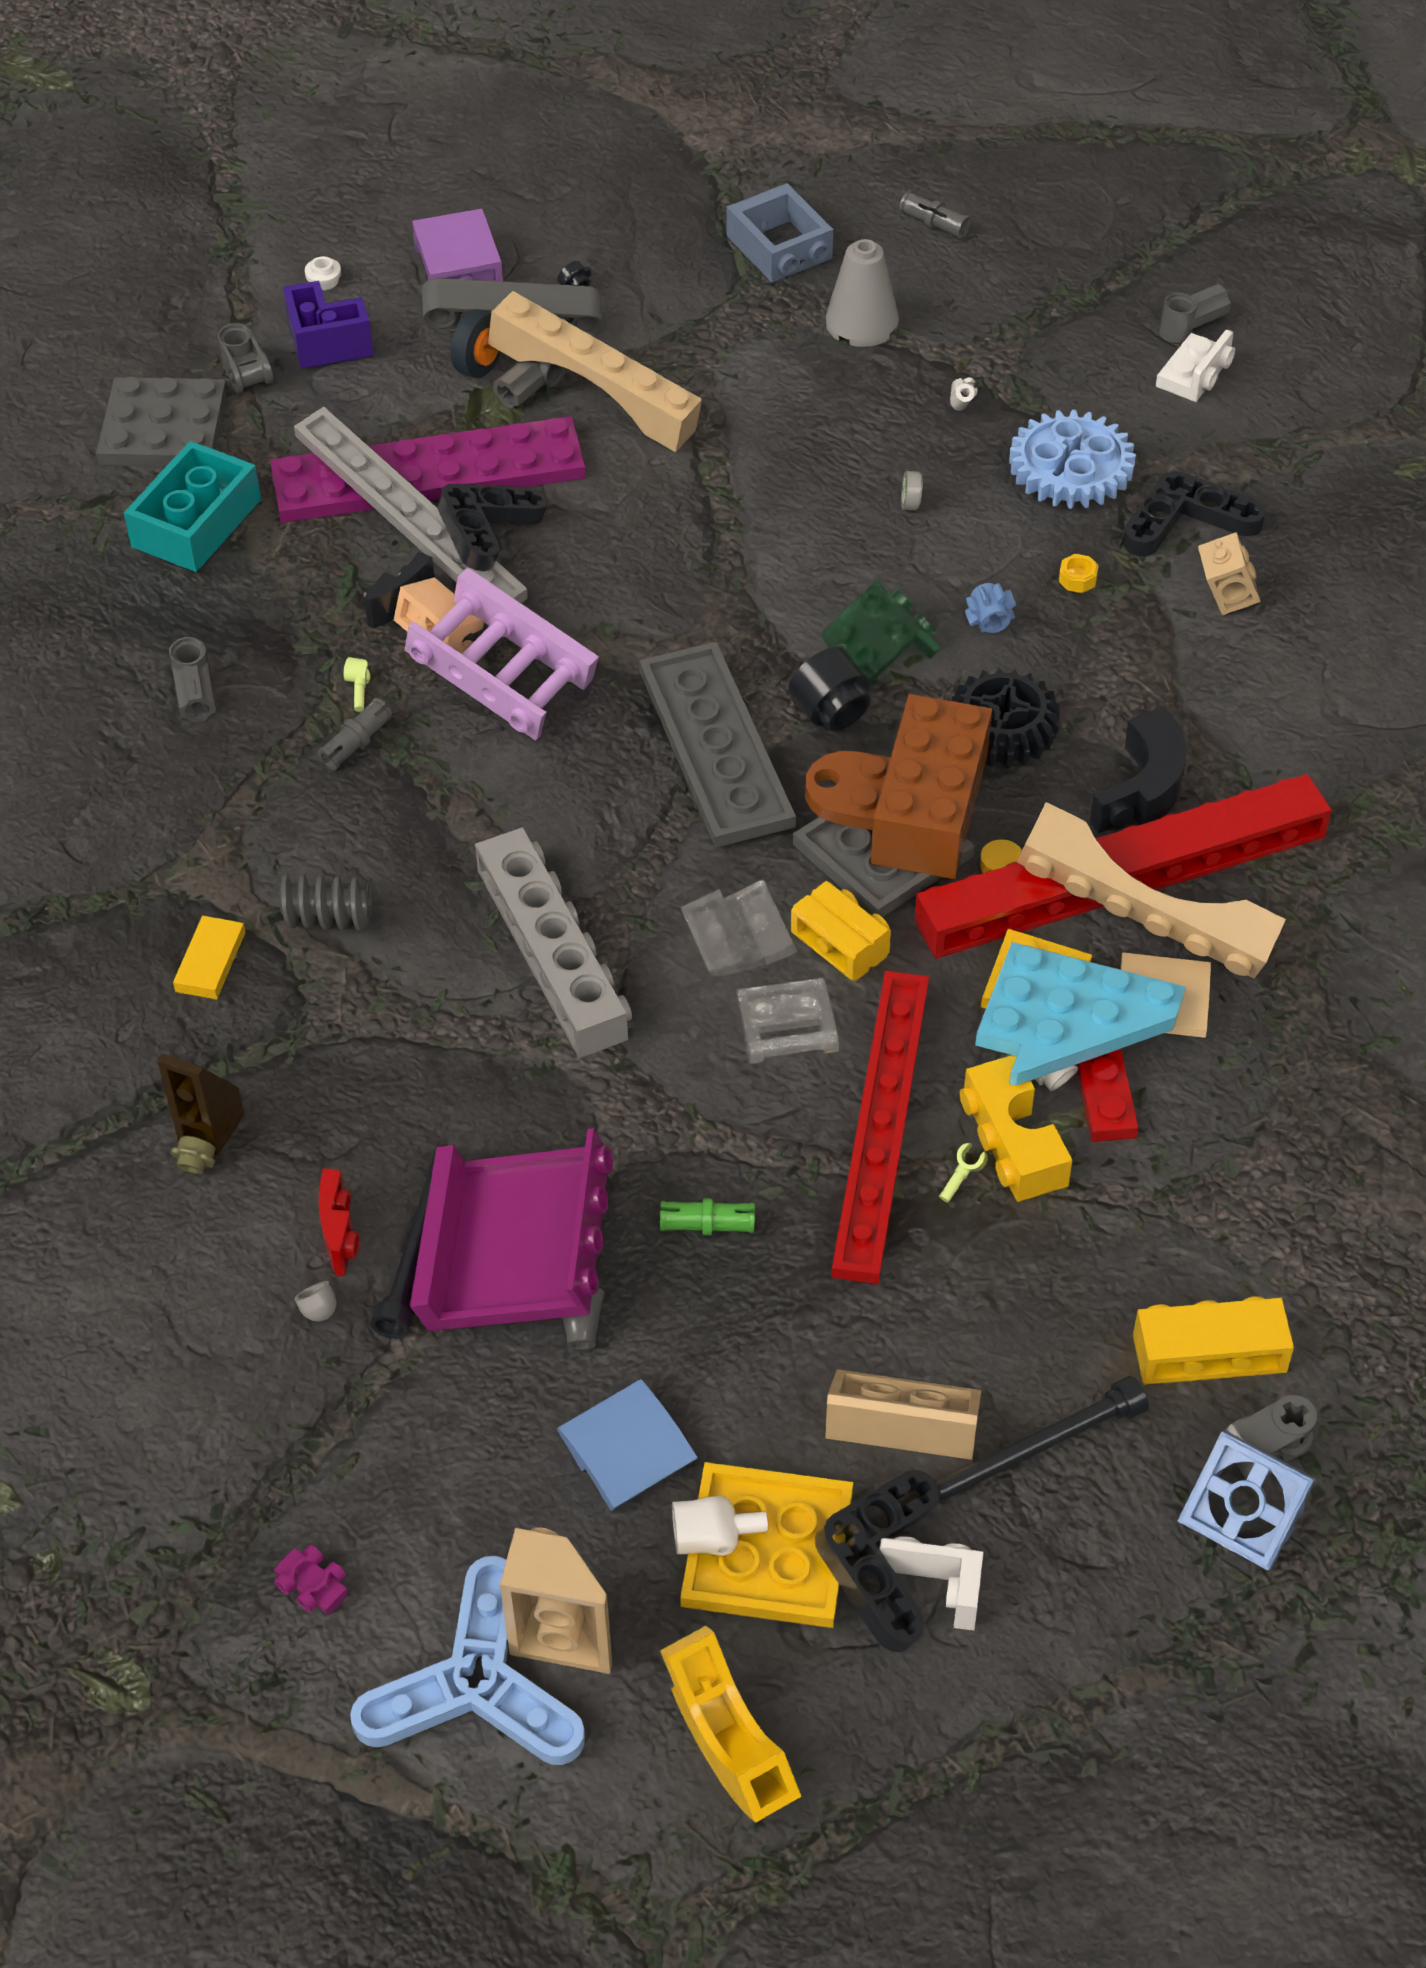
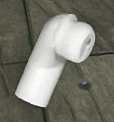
M970 377L964 380L958 378L953 381L950 403L955 410H964L977 395V387L974 388L973 385L975 383L974 379Z

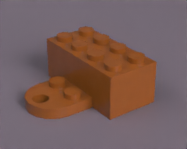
M909 694L891 757L858 751H837L822 756L811 765L806 774L805 799L810 809L822 819L835 824L873 831L871 864L956 879L988 756L992 708ZM823 780H830L836 783V785L833 787L826 788L821 787L816 783Z

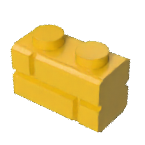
M825 881L814 889L810 896H805L793 905L791 910V932L854 982L869 972L870 967L874 968L890 953L891 930L885 919L876 913L870 915L859 906L855 896L846 889L840 891L830 882Z

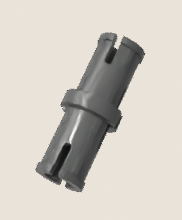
M907 191L901 199L899 205L901 213L924 221L925 226L930 229L937 227L960 239H963L970 229L971 218L969 216H964L946 208L945 203L939 200L932 202L914 194L912 191Z
M378 698L373 699L353 720L347 719L340 726L341 731L323 747L318 749L317 754L322 762L332 752H336V755L325 764L326 767L334 771L337 770L354 751L364 749L370 743V737L384 724L393 719V713L389 707L378 717L374 715L386 704L384 701Z

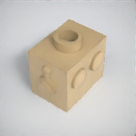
M1237 532L1198 546L1207 582L1222 615L1261 602L1255 582L1256 570L1253 564L1249 562L1248 551L1241 544Z

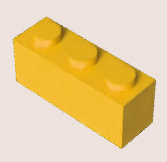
M1254 1296L1234 1302L1218 1303L1206 1300L1195 1305L1186 1306L1153 1305L1147 1309H1138L1133 1331L1143 1385L1287 1373L1294 1349L1282 1298L1265 1299Z

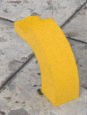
M704 1626L660 1650L675 1686L671 1688V1691L687 1726L719 1781L741 1810L756 1823L802 1797L784 1751L764 1734L743 1702L715 1633L707 1626Z

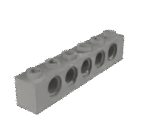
M523 827L476 843L478 873L578 1058L627 1041V1021L632 1020L629 1004L623 995L617 997L613 989V977L608 966L605 963H598L596 948L588 932L582 933L579 929V919L575 907L571 901L564 902L561 896V885L556 873L546 870L544 866L545 858L537 841L531 842Z

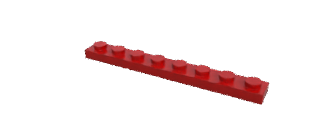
M885 971L834 1253L832 1278L879 1285L928 992L929 976Z

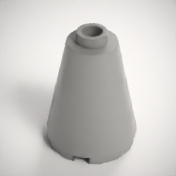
M862 239L849 245L846 250L826 312V327L832 337L838 341L839 336L849 339L851 346L870 347L890 339V333L898 328L899 314L883 249L879 244L871 240Z

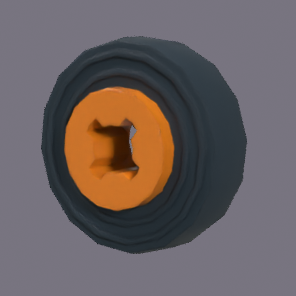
M481 309L467 312L461 318L454 331L450 356L454 368L463 375L474 378H481L487 375L494 368L501 351L488 344L490 312Z

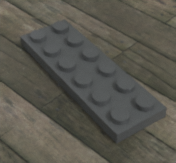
M717 641L639 660V672L715 848L796 828V815Z

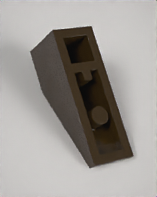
M161 1053L157 1063L178 1142L182 1136L205 1140L215 1146L214 1154L219 1156L244 1116L239 1088L202 1067Z

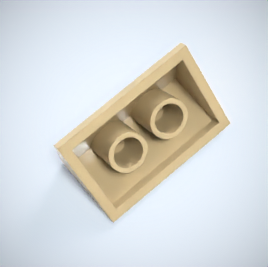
M837 1369L828 1392L825 1438L972 1460L982 1390Z

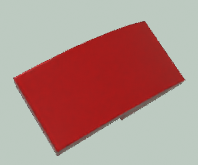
M323 1168L319 1189V1213L329 1261L335 1275L345 1277L349 1259H356L358 1255L360 1233L353 1230L350 1215L351 1191L344 1188L341 1170Z

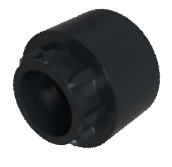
M839 646L827 648L808 659L795 672L788 686L789 693L812 723L817 726L824 724L829 730H840L853 724L866 712L871 700V694L868 692L870 687L868 677L848 652Z

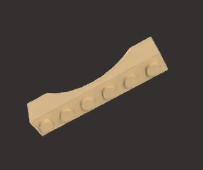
M514 291L491 312L488 344L518 362H548L565 367L584 376L615 399L633 418L644 435L674 452H677L696 431L702 399Z
M1047 802L1017 860V863L1025 866L1026 870L1040 878L1048 877L1064 885L1071 894L1078 897H1089L1103 904L1110 913L1120 917H1129L1144 924L1149 932L1162 937L1168 936L1184 944L1186 949L1193 954L1209 956L1223 963L1232 973L1241 976L1248 975L1252 978L1257 976L1266 964L1286 920L1248 900L1228 903H1198L1177 899L1153 890L1131 877L1111 860L1096 841L1086 821Z

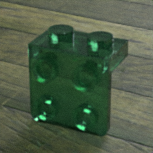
M878 579L822 632L824 642L829 647H843L868 677L870 683L913 643L929 659L941 649L940 645L931 637L937 630L921 613L915 618L909 611L914 605L899 589L891 593Z

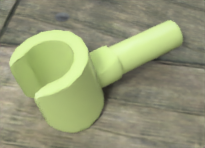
M348 657L344 666V680L355 682L354 710L362 712L364 710L365 687L371 678L370 672L367 669L368 663L365 659Z
M971 1143L963 1144L958 1149L957 1160L959 1165L939 1195L947 1203L970 1171L978 1172L986 1166L988 1159L985 1151L980 1155L977 1163L973 1165L966 1164L965 1155L972 1147Z

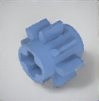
M993 583L979 585L972 591L971 596L966 598L969 608L965 610L969 624L970 626L978 624L982 633L1002 631L1009 625L1010 620L1015 618L1012 608L1016 606L1011 590L1003 592L1000 583L996 585Z

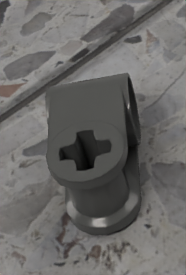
M239 323L224 326L218 333L222 363L236 394L243 393L246 387L265 382L267 385L272 384L273 375L269 361L264 351H261L251 330L246 325Z
M1288 1395L1281 1397L1278 1401L1251 1416H1245L1235 1421L1225 1431L1288 1463L1309 1451L1313 1441L1312 1431L1317 1422V1411L1308 1399L1299 1395ZM1249 1461L1234 1463L1247 1480L1254 1463Z

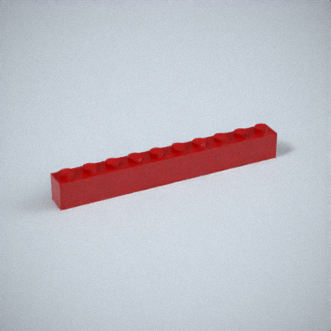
M1305 774L1292 779H1283L1276 784L1253 791L1247 790L1217 802H1208L1200 807L1178 814H1168L1161 819L1139 826H1129L1122 831L1095 839L1111 860L1127 874L1149 888L1159 890L1325 838L1332 809L1309 775ZM1012 862L999 869L982 874H973L963 880L943 886H934L924 892L917 893L915 923L934 958L938 959L1005 938L1008 929L1024 932L1104 907V905L1089 897L1075 896L1064 885L1048 877H1037L1028 872L1025 866Z

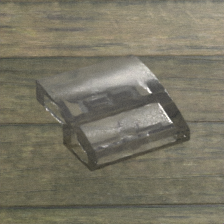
M764 880L756 882L725 898L720 889L681 907L711 976L740 973L768 965L798 952Z

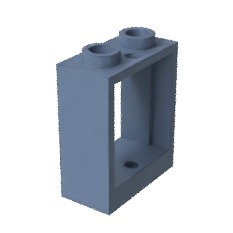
M788 183L726 207L727 237L771 283L833 258V228ZM791 222L803 235L774 246L762 232Z

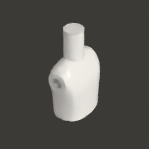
M724 1496L672 1502L673 1529L677 1554L708 1553L728 1555L736 1549L739 1534L768 1532L766 1511L736 1514L731 1500Z

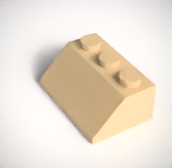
M515 1528L500 1582L510 1655L610 1674L613 1663L607 1594L567 1537L559 1536L556 1532L546 1528H533L531 1530Z

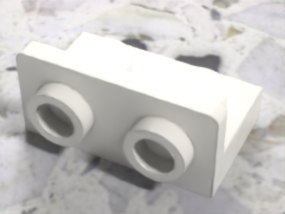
M1225 330L1217 342L1191 333L1157 375L1156 387L1197 402L1206 389L1211 390L1222 368L1227 369L1232 363L1235 355V348L1232 347L1234 332Z

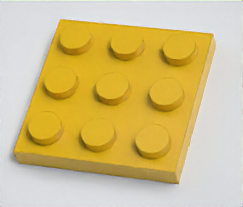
M705 1462L698 1499L724 1496L731 1500L736 1514L766 1511L768 1532L739 1534L736 1549L728 1555L688 1554L680 1597L681 1607L833 1628L839 1583L816 1549L815 1534L817 1529L831 1515L851 1504L853 1482ZM844 1534L833 1536L837 1544L841 1542L846 1543V1536Z

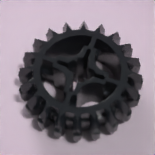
M998 667L995 674H989L982 670L978 678L968 676L965 685H958L951 699L953 702L992 708L987 756L992 767L996 762H1005L1008 768H1010L1013 761H1018L1026 766L1030 757L1040 759L1044 750H1050L1056 734L1059 732L1060 709L1059 703L1056 702L1054 697V691L1047 690L1045 681L1034 682L1031 673L1019 676L1016 668L1012 673H1003Z

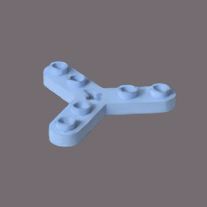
M485 1556L476 1560L469 1567L465 1577L451 1658L367 1691L358 1697L352 1706L350 1716L354 1734L360 1742L377 1748L387 1746L473 1711L542 1761L551 1765H564L572 1762L580 1755L585 1742V1732L581 1718L573 1710L506 1664L509 1645L500 1590V1582L506 1559L498 1556ZM479 1656H482L483 1674L489 1680H481L478 1688H470L468 1679L463 1677L472 1676L476 1660Z

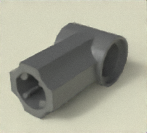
M1217 284L1192 295L1185 293L1169 294L1163 304L1159 335L1168 342L1182 343L1192 333L1194 328L1229 314L1231 302L1227 296V290L1220 284Z
M517 361V364L493 383L494 393L499 397L504 406L513 409L515 406L523 403L541 386H556L562 380L566 368L548 362Z
M183 637L173 642L169 648L181 718L191 720L192 723L206 721L211 714L216 712L206 647L197 638Z

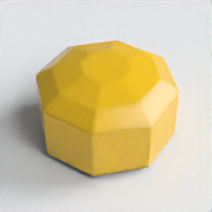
M1073 554L1062 560L1059 583L1067 591L1084 593L1095 587L1099 565L1090 556Z

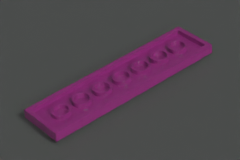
M572 416L368 445L429 501L439 500L443 487L448 484L529 487L586 478L585 465ZM314 453L270 459L281 523L375 509Z

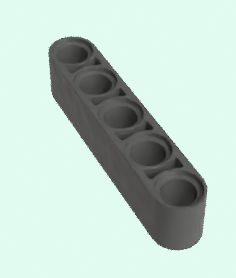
M436 278L426 281L421 288L423 322L428 327L434 329L455 330L461 318L467 312L474 309H481L491 313L512 291L591 336L596 335L603 328L601 294L597 289L589 286Z

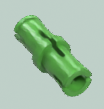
M703 1198V1202L661 1201L660 1231H702V1235L712 1236V1231L754 1233L755 1203H713V1198Z

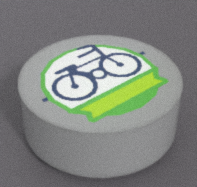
M905 471L901 490L902 510L917 511L920 507L923 479L920 472Z

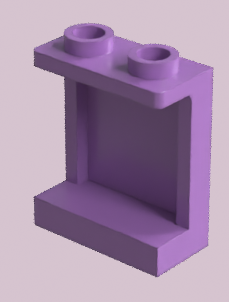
M482 208L412 221L415 249L418 254H421L428 280L445 278L503 282L501 259Z

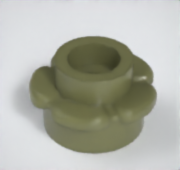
M182 1136L177 1148L171 1149V1155L178 1159L176 1166L179 1169L192 1174H203L204 1168L211 1169L214 1167L215 1160L213 1156L216 1148L205 1140Z

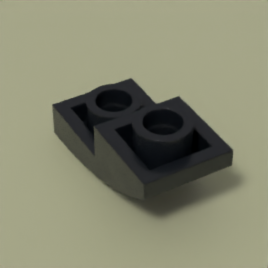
M418 552L408 565H404L401 568L398 577L384 572L374 585H370L367 588L363 597V606L365 607L367 625L369 627L376 628L394 620L401 586L434 578L432 556Z

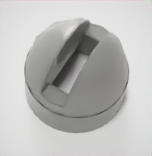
M329 1281L316 1283L301 1291L294 1298L300 1312L306 1318L318 1322L327 1320L335 1312L337 1305L335 1293Z

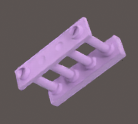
M467 567L457 578L453 599L456 605L430 631H427L413 621L408 626L405 651L416 662L425 664L504 718L515 730L537 740L541 736L546 712L542 708L567 682H572L584 690L593 680L599 656ZM469 614L474 615L489 625V627L461 654L443 641ZM501 637H506L522 649L494 677L476 663ZM534 659H538L552 668L554 672L529 699H526L510 688L509 685Z

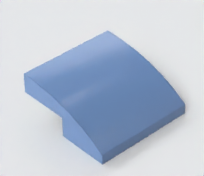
M642 1379L557 1428L558 1433L582 1472L584 1470L588 1472L610 1511L628 1502L698 1458L669 1413Z

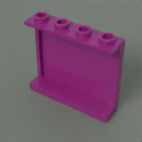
M594 1128L587 1129L585 1147L470 1161H464L454 1145L436 1148L410 1307L428 1331L590 1315L592 1295H596L598 1291V1277L595 1270L597 1254H601L603 1250V1235L600 1229L602 1214H605L608 1210V1195L605 1189L607 1174H611L613 1170L612 1152L609 1146H604Z

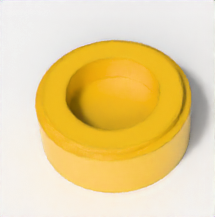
M1000 839L987 843L981 851V871L986 873L1005 867L1009 863L1017 862L1022 849L1016 843L1009 840Z

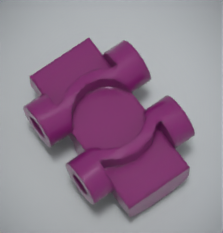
M309 1545L302 1553L294 1548L274 1568V1572L278 1576L274 1580L275 1585L285 1595H289L295 1589L299 1595L296 1601L308 1613H311L318 1607L326 1615L331 1614L340 1606L348 1594L347 1588L340 1583L346 1577V1573L335 1562H331L324 1570L318 1565L324 1559V1556L313 1545Z

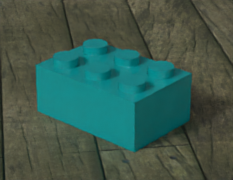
M189 441L125 510L124 517L131 547L197 572L260 502L261 495L256 466Z

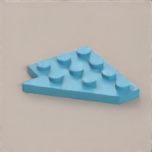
M1011 942L977 1031L975 1045L1017 1056L1009 1083L1017 1086L1173 1030L1183 1001L1185 986Z

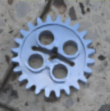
M1057 410L1053 419L1046 414H1041V423L1030 419L1028 421V429L1019 428L1018 437H1013L1012 447H1010V473L1017 475V485L1026 484V494L1038 491V501L1040 502L1050 497L1053 498V506L1056 507L1063 500L1067 502L1068 508L1072 509L1075 501H1080L1085 508H1088L1089 500L1094 499L1102 505L1104 504L1105 495L1115 499L1117 497V489L1125 491L1127 481L1132 480L1136 454L1133 453L1134 444L1127 442V433H1118V424L1105 426L1106 417L1104 416L1094 421L1091 420V412H1087L1081 418L1078 417L1076 410H1072L1069 417H1064L1062 412Z

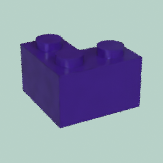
M319 280L283 287L288 324L301 369L374 356L369 318L362 297L325 303Z

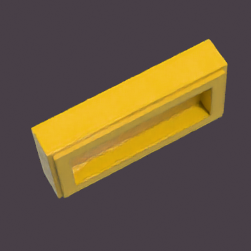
M202 915L173 981L175 992L217 1000L246 933L244 923Z

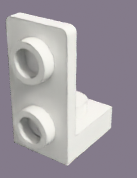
M904 1536L894 1539H881L880 1551L895 1573L949 1580L946 1607L956 1609L954 1628L974 1631L983 1560L982 1551L971 1550L968 1546L955 1543L945 1546L924 1544L917 1539Z

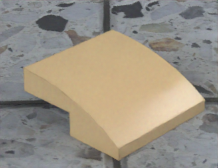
M1122 952L1120 970L1185 986L1183 1001L1174 1029L1165 1033L1206 1038L1211 962Z

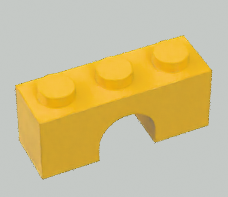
M1011 1055L966 1069L964 1089L960 1090V1100L965 1113L968 1116L973 1115L978 1124V1136L985 1151L991 1150L996 1159V1171L1001 1184L1004 1187L1009 1186L1016 1201L1020 1202L1068 1187L1072 1158L1054 1124L1039 1129H1027L1014 1122L1015 1120L1032 1115L1035 1088L1031 1081L1017 1086L1009 1084L1011 1071L1017 1057Z

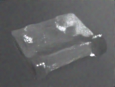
M825 978L737 990V1004L749 1064L763 1062L764 1057L823 1049L824 1053L839 1052L838 1034ZM818 1025L820 1027V1032L764 1040H761L760 1033Z

